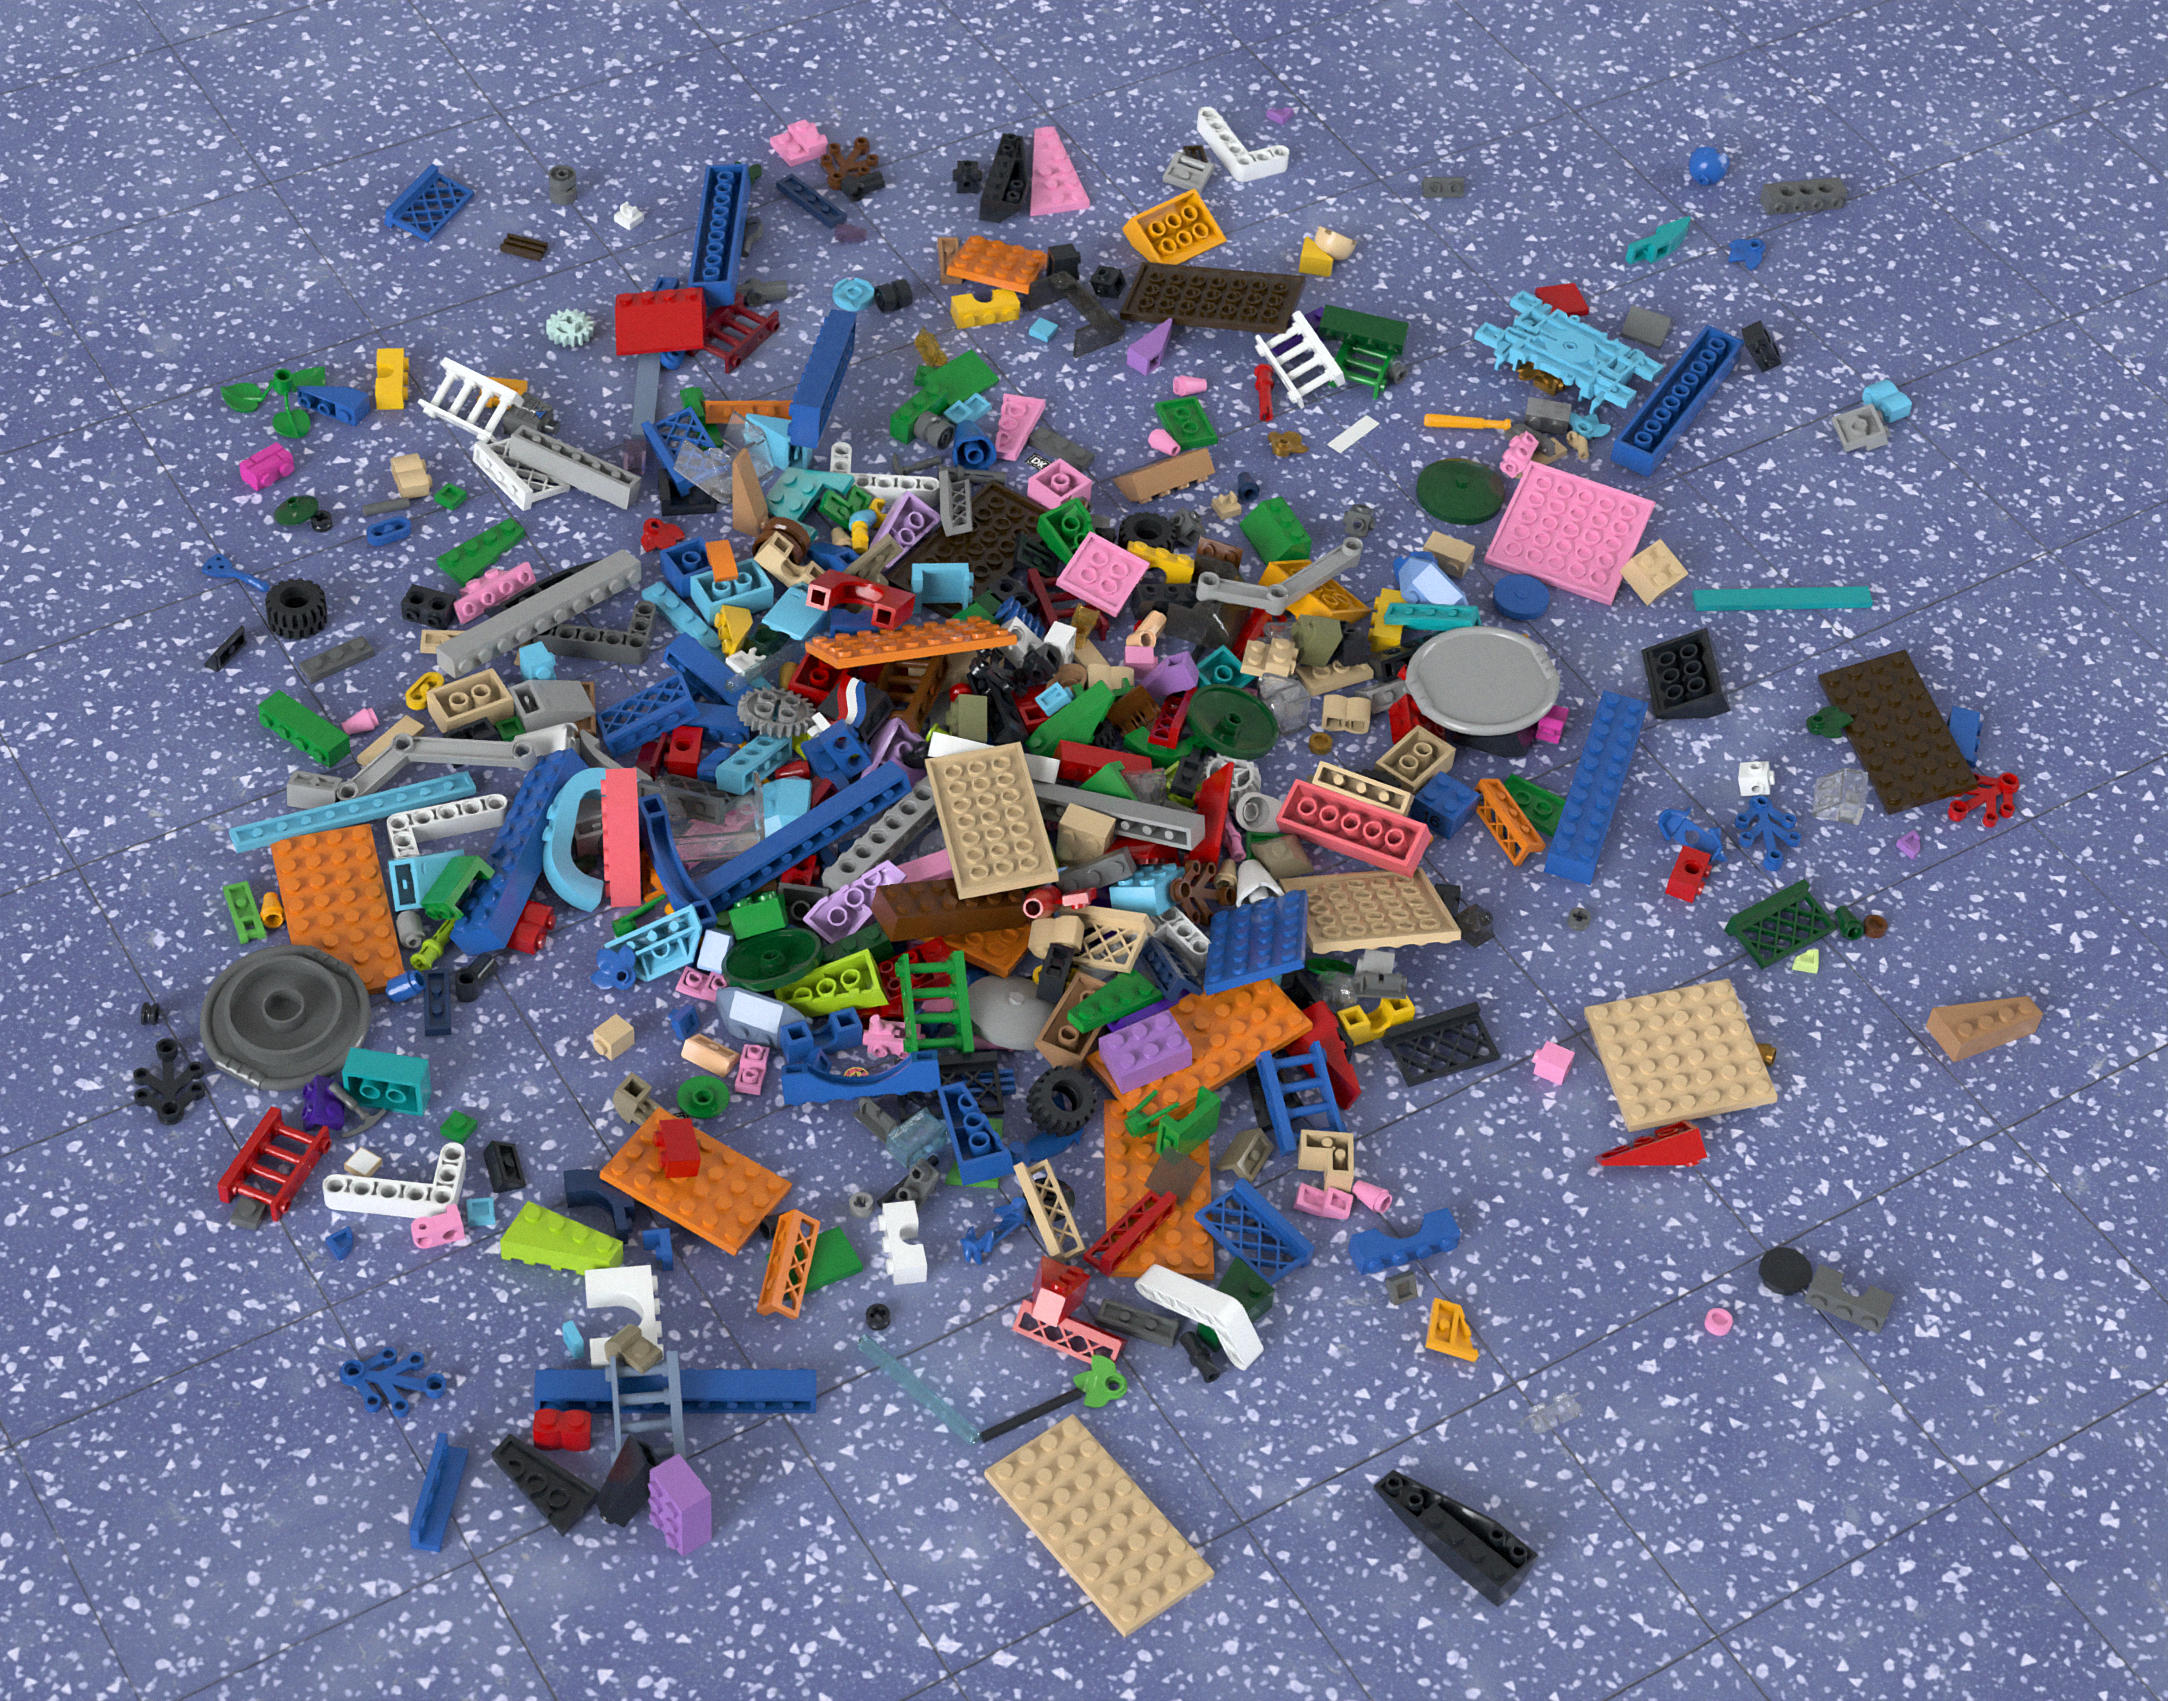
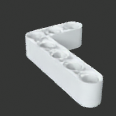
M1202 107L1199 109L1198 132L1237 181L1247 182L1279 174L1287 170L1289 149L1287 147L1276 145L1248 152L1214 108Z
M837 442L832 446L830 472L854 476L855 482L853 485H856L872 497L870 504L875 498H881L885 500V505H893L907 490L929 507H934L939 503L940 487L939 481L936 478L851 473V446L846 442Z
M933 732L928 756L940 757L995 746ZM1024 753L1031 779L1055 784L1060 760Z
M491 794L391 815L387 819V829L393 857L401 858L420 855L416 844L419 842L502 826L508 813L506 797L501 794Z
M1173 906L1159 916H1148L1156 927L1152 935L1153 937L1163 942L1167 941L1170 946L1177 950L1182 958L1188 957L1195 969L1206 968L1208 944H1211V942L1177 907ZM1133 933L1124 938V940L1129 944L1136 940L1138 934ZM1146 936V939L1143 943L1141 950L1143 949V947L1145 946V944L1151 936ZM1119 941L1110 946L1109 949L1113 953L1124 947L1122 941ZM1105 949L1093 957L1095 960H1101L1108 956V953ZM1128 952L1115 959L1116 963L1125 964L1129 956ZM1078 965L1080 972L1099 980H1103L1116 972Z
M455 1142L448 1143L442 1147L433 1184L332 1174L323 1181L325 1204L334 1210L410 1218H431L432 1216L447 1213L446 1206L453 1204L458 1206L466 1172L465 1149L461 1144Z
M1153 1264L1135 1282L1136 1289L1146 1299L1214 1328L1228 1358L1237 1368L1246 1370L1263 1352V1346L1244 1307L1235 1298L1157 1264Z

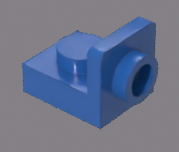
M654 1228L643 1231L644 1250H655L656 1261H662L663 1271L674 1270L670 1228Z

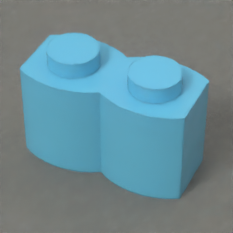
M1884 379L1866 386L1862 397L1864 404L1869 405L1873 403L1875 410H1880L1884 422L1891 423L1909 416L1912 406L1910 399L1904 393L1899 392L1891 381Z

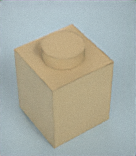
M618 1014L613 1015L593 1030V1046L600 1055H605L611 1061L635 1044L634 1027Z

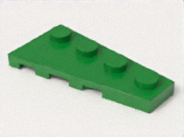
M510 517L437 557V565L464 588L467 582L475 577L479 578L484 574V569L490 564L494 565L503 552L507 553L524 538L525 529Z
M1132 968L1131 973H1121L1069 1010L1067 1020L1080 1032L1085 1033L1159 1002L1163 999V994L1137 970Z

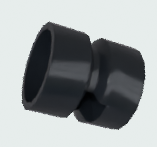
M904 278L893 281L891 284L886 283L874 288V299L882 313L892 311L895 307L903 308L912 305V291L909 283Z

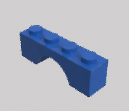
M1447 1207L1423 1214L1420 1231L1409 1238H1391L1382 1234L1376 1228L1351 1235L1348 1251L1361 1275L1377 1273L1388 1267L1401 1266L1412 1260L1425 1259L1436 1253L1452 1251L1458 1246L1461 1231Z

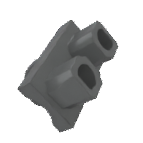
M920 1158L917 1164L912 1166L909 1171V1177L904 1186L899 1188L895 1195L896 1198L901 1202L914 1200L916 1211L919 1213L929 1195H933L936 1192L937 1188L935 1185L942 1172L930 1165L926 1159Z

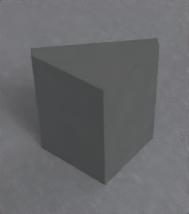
M1631 305L1620 336L1660 350L1673 327L1674 321L1672 318Z
M779 882L778 894L783 893L788 924L809 930L821 938L802 919L820 899L829 896V889Z

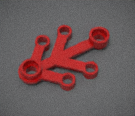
M1973 772L1978 782V788L1953 797L1959 798L1963 794L1974 795L1975 797L1966 802L1954 800L1948 808L1949 818L1952 821L1960 822L1966 818L1969 811L1986 802V813L1982 823L1986 827H1994L1998 821L1996 796L2003 794V803L1999 809V814L2004 818H2011L2015 811L2013 794L2020 787L2019 779L2015 774L2009 772L2001 774L1998 778L1982 776ZM1980 784H1983V785H1988V786H1993V787L1990 788V789H1988V788H1982V787H1979V786H1980Z

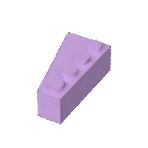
M908 490L894 502L868 547L870 549L889 533L904 550L881 570L882 574L941 520L939 513Z

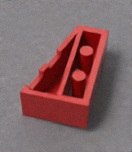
M1042 1255L1032 1286L1034 1290L1032 1293L1031 1317L1057 1327L1082 1304L1091 1276L1084 1273V1270L1077 1266H1067Z

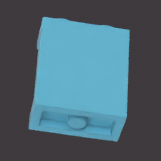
M968 563L912 564L911 593L916 594L913 613H921L922 603H962L963 610L966 609L968 603H972V589H969V586L974 584L973 572H969Z

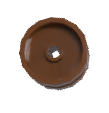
M774 517L768 520L752 546L753 556L755 557L760 547L777 531L794 545L788 556L792 563L799 566L811 547V539L807 531L799 523L789 518Z

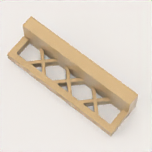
M1045 1159L1029 1168L1023 1162L1013 1166L1050 1257L1057 1262L1064 1263L1086 1252V1247L1049 1160ZM1046 1169L1048 1176L1044 1185L1036 1183L1032 1175ZM1047 1191L1057 1195L1054 1207L1047 1206L1043 1202ZM1056 1214L1066 1216L1067 1221L1063 1230L1053 1226ZM1066 1236L1074 1238L1078 1247L1065 1253L1062 1245Z

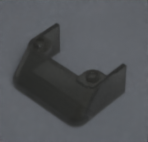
M1061 271L1030 283L1028 304L1030 312L1066 298L1090 323L1075 330L1073 351L1075 359L1119 342L1124 338V325L1083 284L1069 273Z
M1196 554L1191 583H1198L1200 574L1204 572L1215 573L1222 579L1246 583L1236 566L1232 563ZM1204 600L1197 602L1193 609L1170 603L1164 634L1216 650L1222 645L1231 650L1254 607L1217 601L1214 604Z

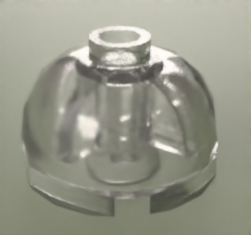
M1325 971L1317 978L1316 982L1320 983L1318 989L1315 990L1335 1017L1336 1012L1359 1005L1361 997H1355L1356 981L1348 974L1339 971Z

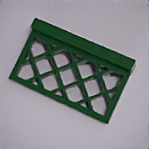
M1803 879L1732 916L1724 931L1729 937L1735 935L1763 970L1835 932L1838 927L1808 892L1810 885ZM1805 900L1811 907V912L1799 909V903ZM1781 912L1792 913L1793 921L1780 918ZM1798 915L1810 918L1809 926L1797 923ZM1814 919L1822 921L1827 928L1823 930L1814 927ZM1764 921L1775 923L1774 931L1762 928V923ZM1779 925L1791 927V935L1780 933ZM1796 929L1808 932V938L1795 937ZM1748 930L1757 933L1756 941L1748 939L1743 932ZM1761 934L1774 937L1773 945L1760 942ZM1778 939L1789 941L1790 948L1778 947ZM1759 949L1772 951L1771 958L1765 960L1759 953Z

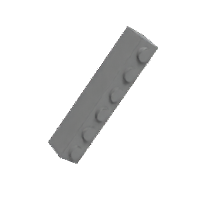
M521 425L511 435L508 457L626 510L638 500L641 477L525 425Z

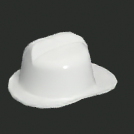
M1248 792L1243 794L1235 805H1232L1231 809L1234 810L1235 819L1242 828L1249 831L1278 833L1280 831L1275 819L1282 807V803L1274 797L1257 792Z

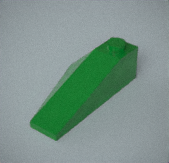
M1078 497L1040 515L1036 529L1047 546L1066 565L1088 533L1091 531L1096 534L1092 527L1090 513Z
M1100 680L1042 723L1025 741V744L1034 755L1053 758L1052 756L1060 740L1085 745L1088 742L1092 743L1095 737L1093 733L1098 723L1103 722L1116 696L1107 684Z

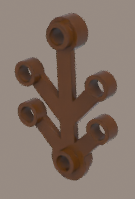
M856 138L853 142V150L846 160L841 154V146L838 143L829 144L828 153L830 155L824 154L820 157V165L829 174L827 176V183L832 190H842L840 184L844 177L854 175L857 178L871 173L870 167L878 166L879 157L876 154H869L866 160L855 162L860 155L869 153L870 143L867 138ZM833 158L840 167L838 172L833 167ZM858 170V172L847 174L849 171Z
M1188 860L1185 863V874L1182 878H1175L1171 882L1169 894L1174 902L1181 903L1185 910L1184 915L1194 925L1200 921V924L1204 927L1211 926V917H1214V913L1210 911L1204 899L1216 900L1222 906H1232L1236 903L1237 899L1236 889L1233 886H1222L1217 890L1204 888L1209 879L1216 873L1215 864L1213 862H1204L1200 865L1198 860ZM1201 873V875L1198 877L1194 885L1191 887L1190 882L1192 881L1193 877ZM1190 897H1192V899L1194 900L1200 913L1198 912V910L1194 909L1189 899Z

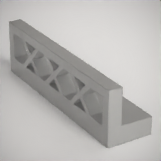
M948 470L940 471V514L946 537L973 531L971 484L969 479L951 483Z
M1400 678L1387 683L1378 682L1354 691L1355 697L1371 701L1370 714L1389 709L1393 703H1396L1406 693L1411 695L1405 681Z

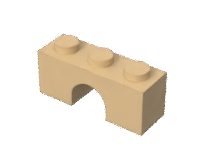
M777 531L760 547L754 557L756 562L788 588L799 582L809 585L810 582L826 572L814 561H811L806 566H797L792 563L788 555L794 545Z

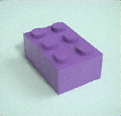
M1169 1009L1099 1038V1056L1122 1094L1192 1065V1047Z
M679 1453L651 1469L650 1483L648 1484L651 1497L649 1499L651 1506L650 1520L656 1529L661 1528L665 1533L668 1545L673 1550L677 1549L683 1557L712 1540L711 1494Z

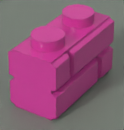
M277 442L239 463L242 480L250 484L256 491L271 486L273 482L282 477L289 476L295 470L292 454Z

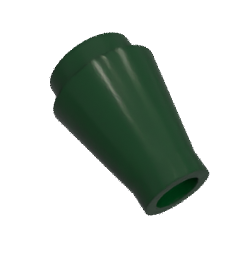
M1847 906L1838 907L1835 910V916L1837 917L1842 937L1850 941L1859 939L1864 933L1863 922Z

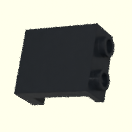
M667 468L658 469V490L662 516L716 513V504H720V491L715 490V488H718L717 475L688 488L689 494L681 497L671 479L668 478Z

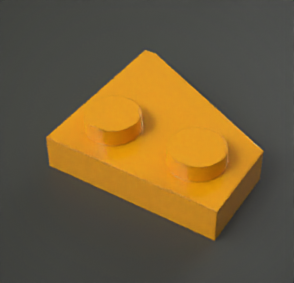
M1438 1298L1433 1300L1425 1347L1475 1362L1479 1353L1477 1349H1473L1470 1341L1472 1334L1469 1326L1465 1323V1315L1461 1305Z

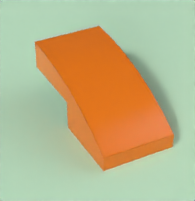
M728 539L706 542L705 548L709 565L712 567L715 583L737 580L739 575Z

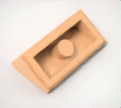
M699 1033L685 1040L681 1053L683 1058L720 1077H725L741 1058L739 1053Z

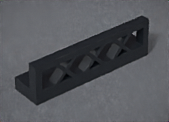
M1302 971L1295 973L1292 987L1282 990L1301 1011L1319 1001H1323ZM1338 1021L1339 1027L1337 1032L1340 1041L1345 1042L1347 1049L1344 1050L1347 1061L1350 1062L1354 1042Z

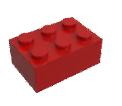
M806 652L788 684V692L792 690L794 695L802 694L801 699L808 698V703H813V709H816L818 713L817 708L846 674L854 678L859 670V666L837 669Z

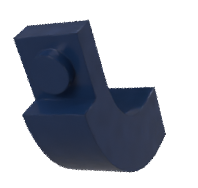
M590 1169L563 1171L567 1208L595 1206L605 1210L613 1219L616 1239L622 1241L623 1245H628V1234L633 1233L632 1222L635 1221V1204L632 1196L599 1178L601 1171Z

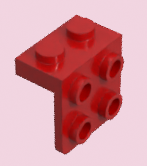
M1406 693L1388 709L1393 744L1396 745L1417 725L1446 742L1445 728L1427 716L1422 715L1411 695Z

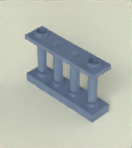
M678 1350L666 1351L667 1360H661L662 1363H656L644 1374H641L632 1366L617 1367L616 1357L610 1356V1365H605L606 1382L612 1383L616 1449H611L612 1466L622 1449L621 1434L667 1430V1433L672 1432L673 1443L668 1444V1447L653 1448L657 1458L670 1459L679 1453L686 1461ZM662 1374L663 1377H668L669 1387L663 1388L664 1391L619 1395L618 1378ZM664 1402L665 1405L670 1404L671 1415L666 1416V1419L624 1423L620 1421V1406Z

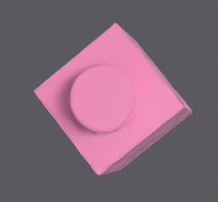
M1125 646L1123 664L1124 667L1134 669V679L1142 680L1158 665V656H1154L1153 647Z
M1546 1041L1543 1048H1538L1534 1054L1532 1062L1536 1063L1533 1074L1562 1085L1571 1069L1575 1052Z

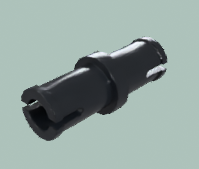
M1193 1331L1182 1334L1179 1341L1188 1353L1192 1366L1197 1367L1206 1383L1217 1380L1220 1376V1371L1210 1359V1353L1207 1348L1202 1347Z

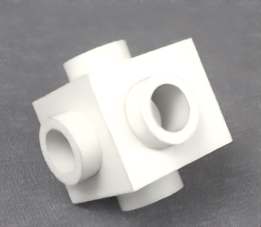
M1769 761L1740 763L1738 780L1741 796L1770 795L1771 785H1775L1774 771H1770Z

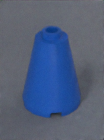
M961 421L955 429L952 451L955 467L961 465L964 469L988 471V467L996 461L997 452L994 443L973 421Z

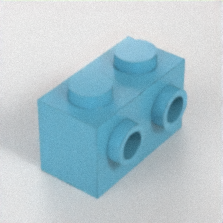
M542 641L519 648L521 682L528 680H557L553 666H556L555 657L552 652L547 651Z

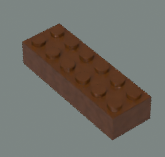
M954 878L879 885L876 888L870 908L891 942L1022 928L1025 926L1028 917L1023 911L1026 895L1021 888L959 900Z

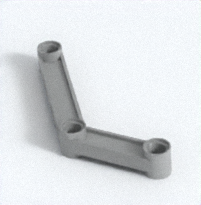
M1355 537L1345 538L1342 545L1280 584H1273L1270 587L1222 579L1215 573L1204 572L1199 576L1196 597L1204 603H1211L1217 600L1262 608L1271 615H1280L1286 607L1344 570L1356 567L1360 561L1363 542Z
M399 733L392 739L391 744L351 780L341 783L337 787L336 793L340 802L373 794L406 764L413 762L516 767L522 771H529L536 766L537 756L532 744L528 740L505 742L416 737L407 733Z

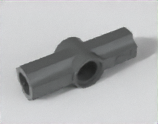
M751 278L745 281L744 284L737 285L736 292L744 295V303L752 307L761 306L765 301L788 298L786 280L761 282L759 279Z

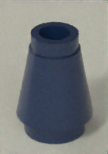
M1248 472L1240 473L1237 478L1238 496L1246 502H1252L1257 499L1260 488Z

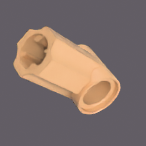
M1156 610L1151 611L1135 633L1128 635L1126 646L1154 648L1156 639L1168 625L1167 618L1163 613H1159Z

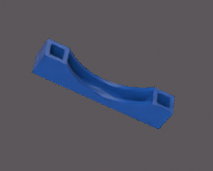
M656 793L638 798L639 836L674 912L689 905H694L702 926L700 935L702 937L707 929L715 927L718 921L709 899L696 888L681 862L673 839L669 814L660 794Z
M937 1049L911 1052L893 1067L867 1076L846 1077L834 1075L817 1069L809 1063L782 1065L781 1067L785 1105L801 1106L806 1102L815 1101L818 1103H828L834 1099L850 1101L863 1096L878 1098L884 1094L892 1093L906 1095L911 1091L927 1093L941 1087Z

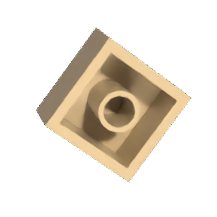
M1661 539L1631 558L1619 571L1647 606L1676 587L1689 574Z

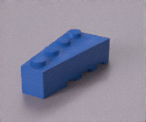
M963 1081L938 1087L942 1112L963 1186L1013 1174L1014 1168L1010 1151L1003 1145L1000 1136L993 1130L988 1118L981 1112L977 1102Z

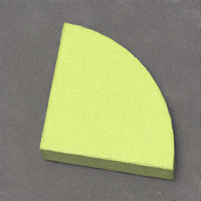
M1809 949L1806 953L1797 956L1792 970L1817 974L1819 950Z

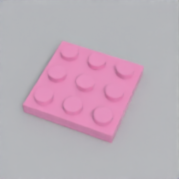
M1090 531L1057 579L1056 586L1116 618L1134 592L1136 584H1139L1149 569L1150 563Z

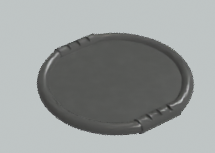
M312 945L272 946L257 950L238 959L215 979L201 1007L200 1035L205 1050L215 1063L217 1069L259 1091L302 1089L316 1075L327 1078L335 1075L343 1069L350 1048L360 1049L370 1027L371 1003L368 991L353 966Z

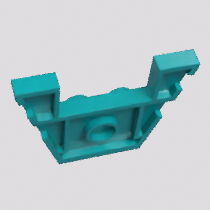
M787 467L765 497L768 511L774 517H785L799 523L807 531L812 544L818 532L801 521L825 488L845 496L854 484L855 479L854 476L848 474Z

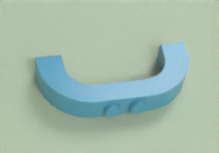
M608 768L585 769L570 778L557 793L553 804L550 805L547 811L546 818L549 819V823L542 836V840L545 841L543 868L551 887L567 903L588 912H592L600 904L604 881L590 877L576 867L571 857V844L579 802L583 799L601 801V797H606V795H601V780L606 779L605 769Z

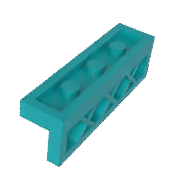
M1390 603L1383 617L1385 624L1403 625L1402 629L1448 631L1461 627L1482 626L1478 606Z

